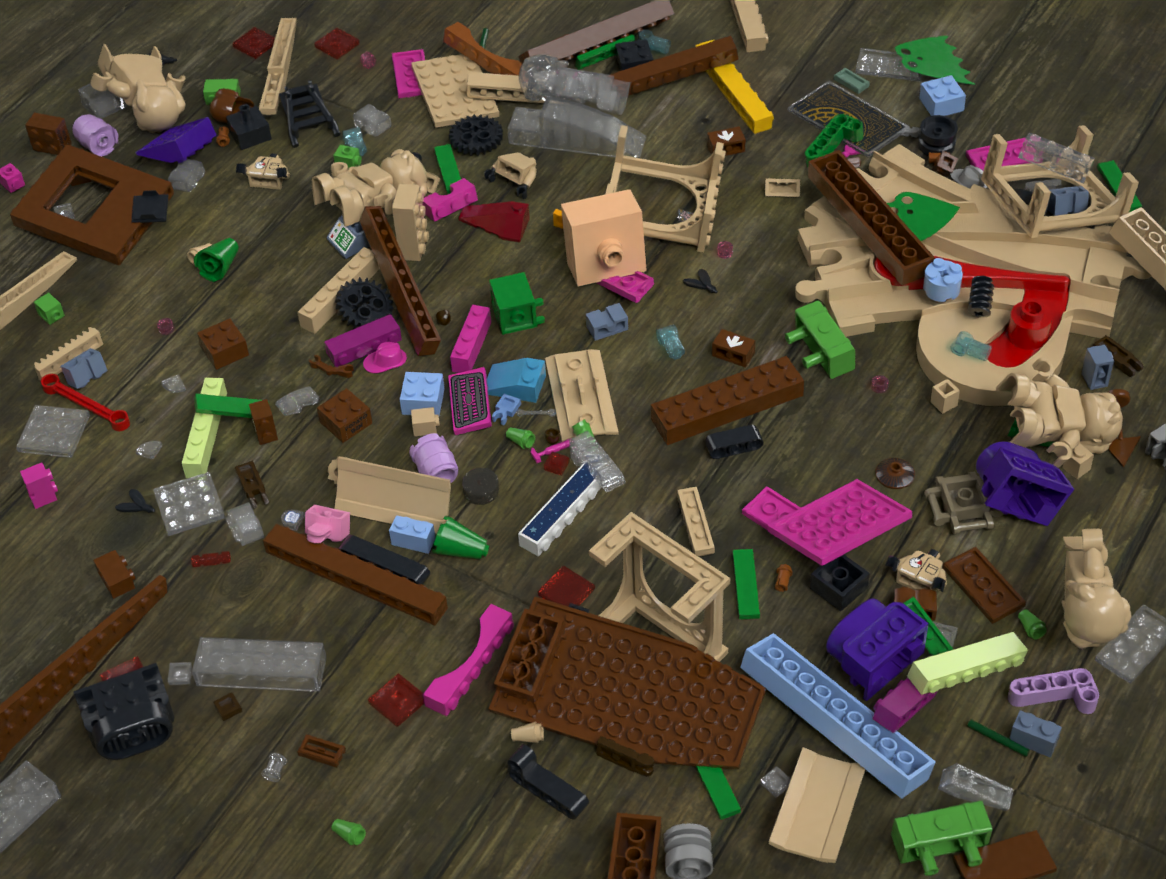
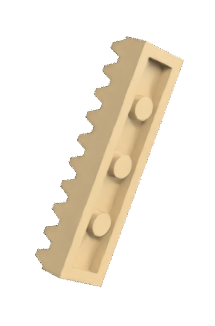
M89 327V332L83 331V336L77 335V340L71 339V344L64 343V348L58 347L59 351H52L53 355L47 354V359L41 358V363L35 362V370L39 380L41 381L42 377L47 374H59L62 372L61 365L90 348L96 350L102 346L103 342L100 332L95 328Z
M697 487L677 490L678 502L680 503L693 553L698 557L714 554L715 547Z

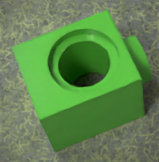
M50 293L34 301L38 315L49 325L65 316L61 303Z

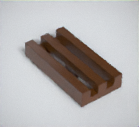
M306 734L297 753L298 756L337 768L339 760L341 761L343 758L342 754L346 752V747ZM308 743L315 744V745H318V746H321V747H315V746H312V745H308ZM325 748L337 751V753L327 751Z

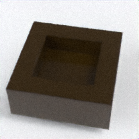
M232 692L213 701L223 721L243 712Z

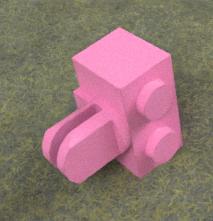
M313 505L305 512V533L307 534L308 541L322 543L328 538L331 541L339 542L349 535L350 512L319 505Z

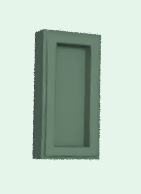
M847 68L834 75L835 81L857 94L870 86L869 81Z

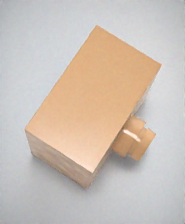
M630 189L561 204L567 264L577 286L600 282L601 279H608L614 276L632 275L636 271H647L642 211Z

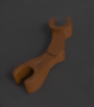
M314 355L316 362L309 359L311 368H319L327 375L338 374L346 378L353 377L352 371H354V368L351 364L332 367L322 362L319 355Z

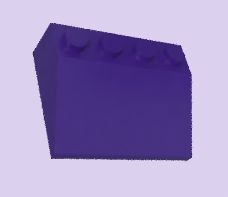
M209 117L169 128L136 151V154L169 163L175 161L181 163L187 160V157L194 155L195 151L202 149L203 145L212 142L211 139L216 136Z

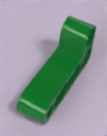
M845 114L834 116L806 149L807 167L809 166V161L832 153L843 139L852 142L861 141L864 137L862 122Z

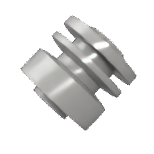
M692 823L680 824L671 827L664 833L666 874L670 878L704 879L713 872L711 834L706 827Z

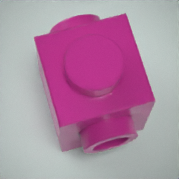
M11 163L0 168V184L10 193L25 186L21 172Z

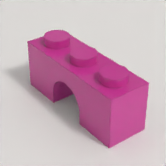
M463 178L450 185V194L442 196L435 192L425 197L422 203L425 206V215L435 222L477 201L475 186Z

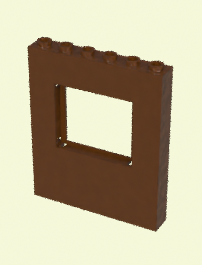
M67 144L54 161L50 163L45 172L41 174L37 182L31 186L28 193L22 197L20 203L12 210L10 216L16 227L120 266L152 224V222L131 223L134 196L142 195L143 191L156 190L159 195L168 194L169 201L174 195L172 183ZM77 175L113 188L87 224L49 211Z

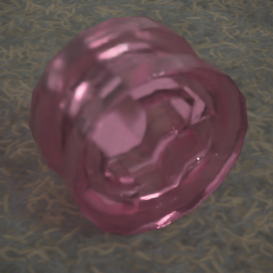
M365 52L361 55L360 62L365 68H372L376 64V58L371 52Z
M727 241L720 242L717 245V255L724 259L730 258L733 255V245Z
M163 318L157 323L159 333L162 335H169L175 330L173 322L169 318Z
M882 375L875 376L872 379L871 389L876 393H885L888 390L889 380Z

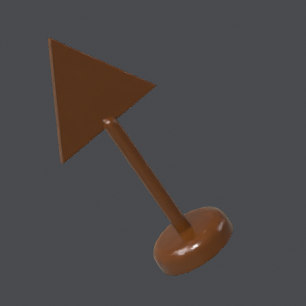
M1114 389L1107 392L1116 397L1120 408L1130 403V393L1126 390ZM1121 429L1118 439L1112 441L1108 450L1124 467L1141 436L1123 438V430Z

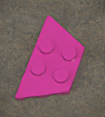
M636 271L632 275L614 276L608 279H601L600 282L596 283L637 303L654 285V280L652 277Z

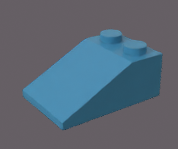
M523 358L492 364L487 377L488 395L502 397L503 394H507L522 401L536 403L546 377L545 361Z

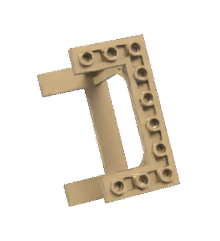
M621 125L611 182L607 185L606 194L617 192L621 171L668 179L684 185L692 192L696 199L697 208L695 213L689 219L672 225L643 221L644 236L698 246V252H704L705 245L709 246L710 235L707 234L712 232L713 223H710V221H714L717 200L714 198L718 196L719 188H716V186L719 187L721 176H718V174H722L723 164L720 161H724L726 151H723L724 143L717 142L712 155L698 164L687 166L624 156L628 126ZM698 186H704L706 189L698 191L695 188Z
M1085 125L1078 127L1073 143L1057 157L1044 162L1002 166L1008 143L1000 134L993 135L981 178L1031 238H1038L1039 232L1109 223L1115 224L1119 217L1129 213L1139 183L1130 173H1123L1116 197L1110 193L1085 166V160L1093 140V134ZM1036 178L1064 180L1076 186H1082L1089 191L1091 206L1079 213L1044 217L1051 192L1042 182L1035 184L1029 207L1007 182Z
M629 513L589 550V556L604 567L623 551L624 572L620 589L613 603L599 616L624 623L636 611L673 638L696 646L698 650L713 656L715 660L720 662L728 654V648L722 644L723 590L730 584V578L634 513ZM642 547L696 583L671 609L656 598L645 580ZM705 608L704 621L701 623H691Z

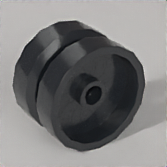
M933 115L925 118L920 125L919 149L928 156L929 152L941 153L946 151V153L951 154L956 146L958 131L956 122L942 115Z

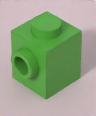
M340 145L333 155L335 163L344 162L348 165V169L349 167L359 166L362 160L359 148Z

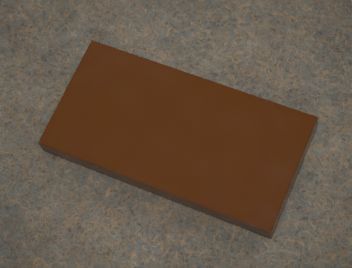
M977 547L943 563L942 568L992 624L1026 606V601Z
M1037 830L978 848L983 860L978 866L970 867L965 853L955 855L953 858L962 879H1035L1054 873L1057 870Z

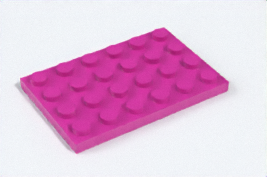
M856 479L767 526L769 533L823 566L912 518V510Z

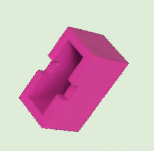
M43 463L20 471L35 509L57 500L55 492L58 489L55 482L50 481L53 479L52 473L49 468L45 469Z

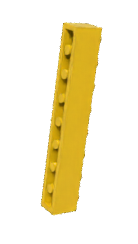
M710 40V41H707V42H704V43L695 45V47L700 46V45H703V44H706V43H709V42H712V41H714V40ZM733 63L706 70L707 74L754 134L772 128V121L774 120L772 112L758 98L757 93L751 89L750 84L743 79L742 74L736 70Z

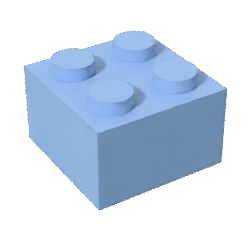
M951 75L921 83L919 99L931 116H946L964 111L966 95Z
M405 372L400 396L402 415H411V410L431 407H434L435 415H440L445 389L443 374Z

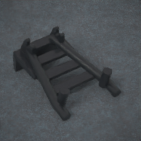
M309 80L307 85L288 89L286 86L284 87V92L279 93L287 116L289 138L293 148L299 146L297 140L299 138L298 129L327 122L328 129H332L335 137L340 136L338 125L325 107L317 84L312 85V81ZM312 102L316 103L315 106L293 111V107ZM318 112L323 114L322 116L294 123L295 118Z

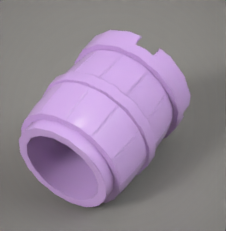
M90 114L80 116L74 122L73 135L75 139L93 154L102 157L114 150L113 146L118 142V133L111 125Z
M433 433L417 440L418 444L415 447L412 445L409 450L410 457L416 464L418 472L449 479L452 483L458 475V466L453 453L448 449L442 435L439 437L438 434Z

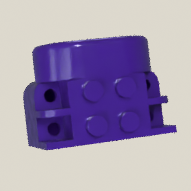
M1011 442L994 443L984 449L977 459L976 470L984 482L981 492L988 498L985 505L1000 510L1004 514L1015 515L1022 520L1027 519L1048 526L1074 491L1073 486L1059 468L1040 460L1034 451Z
M869 599L836 625L827 640L826 650L841 663L842 669L851 676L850 683L853 686L860 684L865 688L864 700L868 701L924 653L929 623L903 603L893 602L886 607L877 599Z

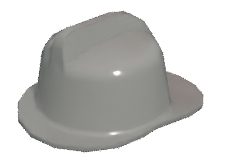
M969 165L964 169H956L950 174L955 182L967 188H971L975 184L987 189V186L981 180L983 170L978 167Z

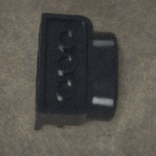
M157 663L73 691L93 747L97 749L98 754L105 759L121 760L154 749L165 743L173 732L174 713Z

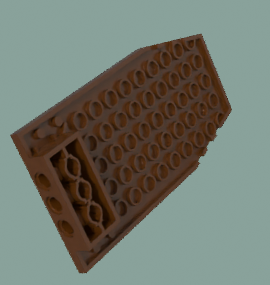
M534 596L529 610L524 608L495 679L494 686L496 692L489 711L526 724L536 722V724L542 723V727L545 730L597 746L600 736L612 739L616 743L631 748L639 754H648L653 757L655 764L739 770L766 693V688L745 675L732 670L730 666L715 660L713 656L703 653L690 643Z

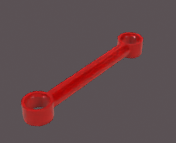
M51 373L42 377L41 385L46 394L57 393L110 421L111 427L115 431H124L130 426V420L126 411H112L62 384L59 376ZM56 382L51 386H47L49 383ZM118 419H125L119 423L115 422Z

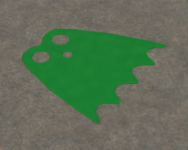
M948 36L918 39L895 47L896 53L902 57L903 66L910 71L935 78L952 75L956 82L975 85V83L964 77L970 72L958 65L963 59L952 54L956 47L945 43V39ZM901 49H907L911 54L905 55L901 52ZM908 62H915L918 66L916 68L910 67Z

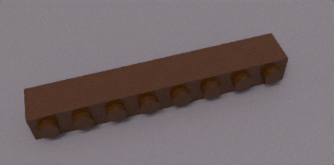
M731 36L607 75L609 88L614 100L737 61L739 60L737 48Z

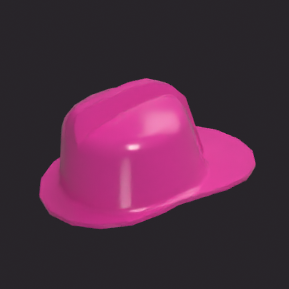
M384 342L378 346L375 352L365 358L363 365L366 371L370 373H381L402 366L406 362L407 356L400 349L398 343Z

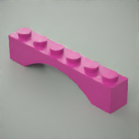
M493 604L489 605L480 617V638L473 654L456 670L434 679L423 694L426 707L446 717L451 710L456 708L460 697L467 693L471 682L478 678L484 664L489 663L495 649L500 648L503 638L512 631L514 626L512 613Z

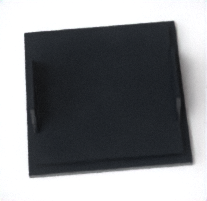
M156 190L143 191L142 195H135L131 223L166 222L169 195H159Z

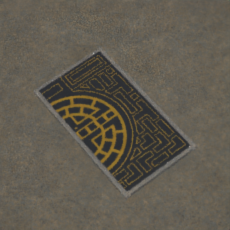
M831 81L821 85L788 107V111L820 130H823L833 117L838 114H845L860 120L863 124V139L859 142L843 139L842 143L866 157H870L874 151H879L910 129V126Z

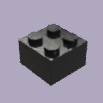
M647 39L615 44L616 62L619 71L653 61Z
M843 554L820 566L811 574L810 589L842 611L868 588L870 573Z

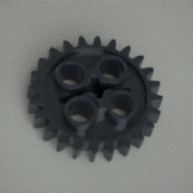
M473 114L472 118L467 115V119L460 118L461 122L455 121V125H451L452 129H449L450 144L453 145V149H458V152L463 151L464 155L468 152L470 156L473 153L479 156L480 152L485 155V151L492 152L491 148L497 149V145H501V141H503L501 124L499 125L498 121H494V118L488 119V115L484 118L482 114L479 117Z
M359 277L357 282L352 279L350 283L346 281L344 286L341 285L336 294L335 309H338L337 315H343L341 321L347 320V326L353 324V329H356L357 326L361 327L391 314L392 316L394 307L392 306L393 300H389L391 294H385L387 288L381 289V283L376 286L375 280L369 283L368 278L364 282Z

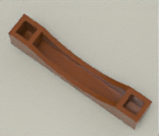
M457 22L445 28L443 42L490 73L516 76L529 75L530 68L521 62L500 57L481 47L474 40L470 29Z

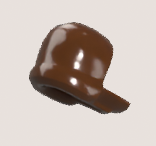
M222 88L216 92L209 111L214 120L227 124L226 116L240 112L239 107L243 104H248L251 108L254 107V103L250 99L240 97L238 92Z

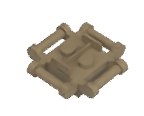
M975 471L968 472L967 475L946 478L942 476L936 477V487L928 488L924 492L934 514V524L941 526L946 522H950L953 534H960V531L980 528L993 529L992 516L1001 517L1004 515L1000 510L985 505L988 498L981 492L984 482L981 481L980 476L976 475ZM938 496H941V498H942V500H943V501H942V505H943V508H944L945 513H941V510H940V507H939V504H938V501H937V498H936V497H938ZM981 517L984 518V520H980V521H973V522H966V523H959V522H958V521H960V520H967V519H974V518H981Z

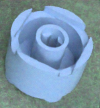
M942 258L934 259L925 269L923 289L926 291V295L938 302H946V299L952 298L953 300L957 298L962 282L961 265L943 260Z

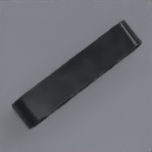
M348 535L338 548L348 555H354L362 561L371 562L376 567L383 570L387 569L397 576L406 577L416 584L423 585L430 576V570L423 564L354 535Z

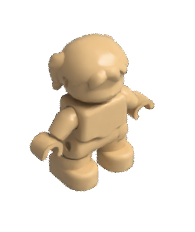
M103 44L98 67L104 77L98 73H93L91 86L98 91H106L108 89L117 97L123 98L128 106H132L137 125L143 131L159 133L173 126L186 105L180 93L185 76L174 79L168 73L165 81L162 74L161 54L156 46L153 47L151 56L142 54L111 56L106 44Z
M402 149L394 151L391 158H385L380 167L374 163L349 167L348 169L346 163L336 162L331 165L332 176L335 178H332L327 173H322L312 178L314 204L317 205L330 200V205H336L342 210L345 227L359 222L365 206H381L385 209L387 215L392 214L393 201L399 184L420 185L421 193L424 196L427 194V175L423 164L409 151Z
M1041 357L1032 364L1034 370L1039 371L1032 379L1034 382H1031L1024 374L1010 373L996 387V390L1013 393V398L1008 402V405L1015 408L1010 413V416L1016 417L1019 433L1010 442L1026 448L1054 441L1055 443L1046 451L1048 453L1054 452L1058 456L1053 462V465L1057 468L1062 466L1071 457L1072 450L1079 443L1091 453L1102 454L1109 449L1112 441L1118 437L1122 429V412L1113 394L1107 392L1086 393L1080 396L1077 389L1070 388L1068 383L1056 374L1052 375L1054 366L1047 358Z
M1082 529V536L1063 537L1065 546L1071 550L1066 552L1065 601H1062L1065 621L1063 625L1066 628L1068 638L1080 649L1099 647L1102 643L1114 640L1119 634L1125 633L1128 630V623L1131 620L1130 605L1113 588L1110 570L1104 565L1107 562L1108 551L1103 542L1102 529Z

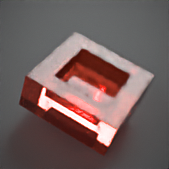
M551 452L544 464V470L562 476L570 459L567 456Z

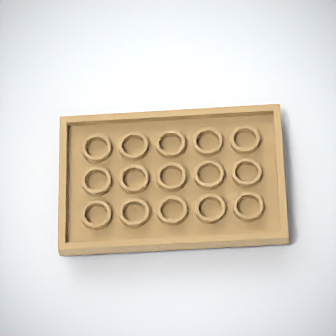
M463 54L411 63L413 73L435 128L454 125L455 121L461 122L460 118L467 119V115L470 118L473 117V114L476 117L482 114L483 118L488 115V119L499 117V110L493 99L467 98L468 72L482 73L478 64Z

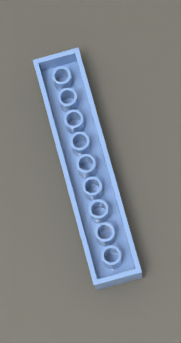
M773 633L746 649L740 668L901 799L929 779L935 765V761L898 731L892 733L872 719L874 712Z

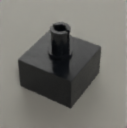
M243 104L239 107L240 112L226 116L229 132L240 150L272 140L269 124L257 106L250 108L248 104Z

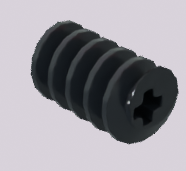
M976 276L972 279L968 311L973 316L989 317L991 315L990 309H992L991 303L993 302L992 296L994 295L993 290L995 286L992 284L993 280L990 277Z

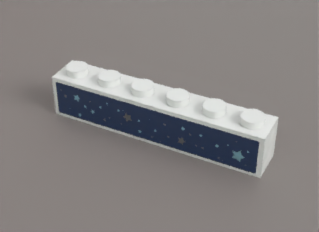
M588 458L518 533L519 546L538 557L543 551H546L551 542L561 535L562 530L572 523L574 517L584 510L586 504L595 498L601 487L606 486L609 480L608 468Z

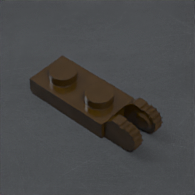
M1107 335L1093 344V346L1105 345L1113 355V364L1122 369L1123 373L1129 377L1135 376V370L1140 372L1144 368L1141 361L1134 357L1131 352Z
M253 460L235 466L237 476L252 507H257V501L254 498V495L261 494L264 504L269 503L264 484Z
M602 736L598 739L597 756L646 777L653 774L654 769L652 766H654L655 762L653 757L646 753L639 754L635 750L624 747L612 739Z

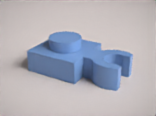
M503 394L495 406L496 411L492 414L493 422L501 418V425H505L507 416L513 417L520 407L521 399Z

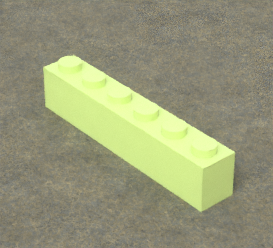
M205 378L201 394L227 396L224 379ZM195 412L182 460L186 478L205 479L221 415Z
M1011 632L915 661L907 677L921 695L929 692L934 693L939 689L950 688L961 682H969L980 676L985 677L996 671L1001 672L1012 666L1017 667L1024 662L1028 649L1016 634Z

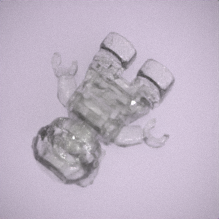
M545 54L526 58L520 67L519 84L525 98L530 102L542 99L547 102L558 97L583 104L585 101L596 103L600 110L617 115H622L625 110L630 82L614 80L612 75L567 68L569 65L567 61H560L556 57Z

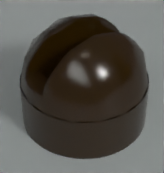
M441 310L436 313L438 323L441 325H448L450 323L451 315L448 310Z
M555 428L547 429L545 431L547 443L550 445L557 444L561 433Z

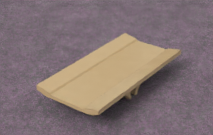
M590 349L546 357L545 361L561 440L565 441L570 438L574 440L577 438L573 433L572 426L584 419L587 423L589 422L594 436L602 434L619 435L600 350Z
M340 456L337 458L338 479L334 509L350 512V515L390 524L393 523L396 515L419 521H427L434 525L436 534L441 523H446L447 520L443 518L449 514L451 480Z
M803 747L769 844L780 850L818 861L836 863L865 769L858 763H847L818 755L816 752Z

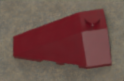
M513 201L465 206L459 216V221L475 228L481 227L485 229L486 233H494L502 240L521 242L530 220L529 204Z

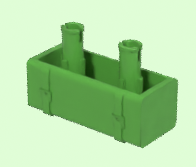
M818 300L796 309V330L785 333V339L789 345L803 339L812 351V355L802 358L804 367L808 369L820 363L831 379L854 370L855 349L851 345L850 340L846 338L832 319L826 307Z
M981 800L895 818L891 836L901 864L921 860L924 874L932 876L939 872L934 859L935 856L964 851L970 867L980 865L983 860L978 847L988 845L992 834V826Z

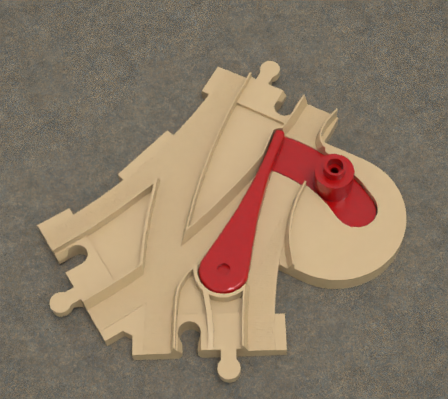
M900 144L883 155L874 151L873 158L869 164V172L877 178L871 177L859 168L857 170L886 203L894 202L895 197L901 192H913L960 207L955 216L942 229L921 241L935 259L942 258L943 260L961 265L962 282L958 297L953 300L952 298L946 299V302L930 299L923 289L924 277L902 286L825 196L805 209L804 220L813 226L798 229V241L809 268H817L815 270L816 281L803 280L797 283L795 296L799 301L805 303L812 302L815 299H819L824 303L828 313L846 337L874 332L875 324L920 320L916 344L919 364L926 376L935 385L946 379L950 380L960 390V400L985 406H1007L1008 402L1013 398V393L996 390V387L1010 373L1024 374L1031 382H1034L1032 379L1039 371L1034 370L1032 364L1041 357L1051 361L1054 366L1052 375L1056 374L1058 376L1062 368L1069 333L1102 338L1105 335L1110 336L1121 281L1132 275L1138 279L1152 277L1135 258L1126 256L1127 250L1109 233L1112 228L1111 226L1095 225L1094 229L1076 227L1039 232L1038 238H1031L991 190L975 184L971 188H967L924 167V159ZM906 196L902 198V202L910 204L913 202V199ZM891 207V209L897 214L898 209ZM907 210V213L912 214L913 211ZM976 276L990 277L993 280L992 284L995 286L993 290L994 295L992 296L993 302L991 303L992 309H990L991 315L989 317H976L968 311L971 282Z

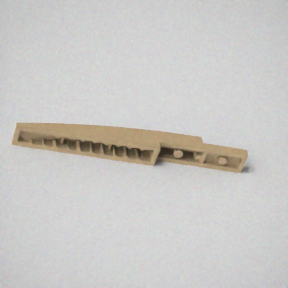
M296 18L280 19L267 67L268 76L259 106L262 114H276L279 102H281L279 93L284 92L295 36Z
M63 251L0 296V330L51 287L77 261V258Z

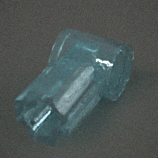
M650 30L639 32V40L647 39L650 50L664 54L668 53L671 41L654 36Z
M355 127L342 131L345 144L349 145V147L359 148L360 156H364L367 149L360 128Z
M673 324L656 329L658 342L660 345H664L669 357L674 360L681 358L685 354V349L679 339L676 326Z
M961 331L950 348L958 356L968 354L987 361L992 346L974 340L970 333Z

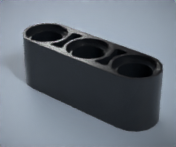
M756 425L713 433L705 438V444L713 459L755 451L764 444Z

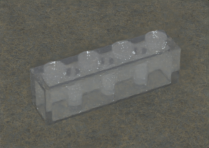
M1030 132L1023 142L1018 157L1083 184L1095 159L1087 154Z

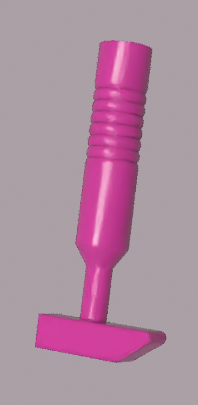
M573 438L547 447L540 453H537L532 448L531 456L536 463L541 462L540 456L553 454L575 445Z

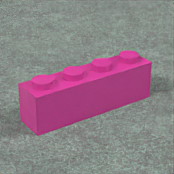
M472 305L450 356L452 372L461 373L472 370L491 325L489 307Z

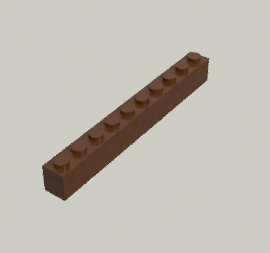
M365 206L359 222L418 356L433 355L436 353L441 339L381 206Z
M276 524L263 540L266 553L436 626L448 609L446 596L441 592L432 591L422 584L411 582L406 577L397 576L387 569L383 570L371 562L362 561L354 555H348L338 548L325 545L323 542H310L305 534L292 531L289 527Z

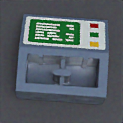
M343 216L338 218L327 236V240L345 259L358 253L363 247H370L360 222L345 227Z

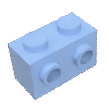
M396 515L389 529L391 544L394 546L429 554L435 541L434 525L427 521H419Z

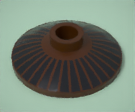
M888 458L878 464L876 478L887 488L902 489L914 481L915 470L904 459Z

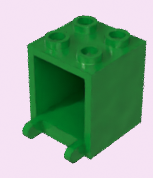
M525 272L489 280L491 303L502 335L535 328L537 324L545 322L544 316L536 317V307L543 305L544 301L542 298L534 299Z

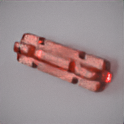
M229 551L221 552V554L216 552L202 554L201 557L200 555L191 557L193 567H201V564L209 566L220 564V562H223V564L231 562Z

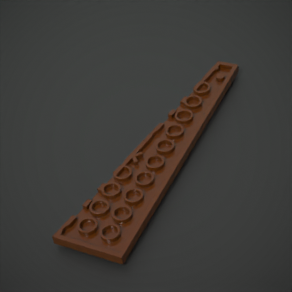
M159 575L0 704V763L4 761L7 753L88 672L93 671L96 664L167 593L165 577Z

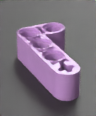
M1073 669L1016 679L1011 682L1008 694L1009 703L1016 707L1073 698L1077 709L1084 714H1091L1095 711L1099 698V692L1093 677L1086 669Z

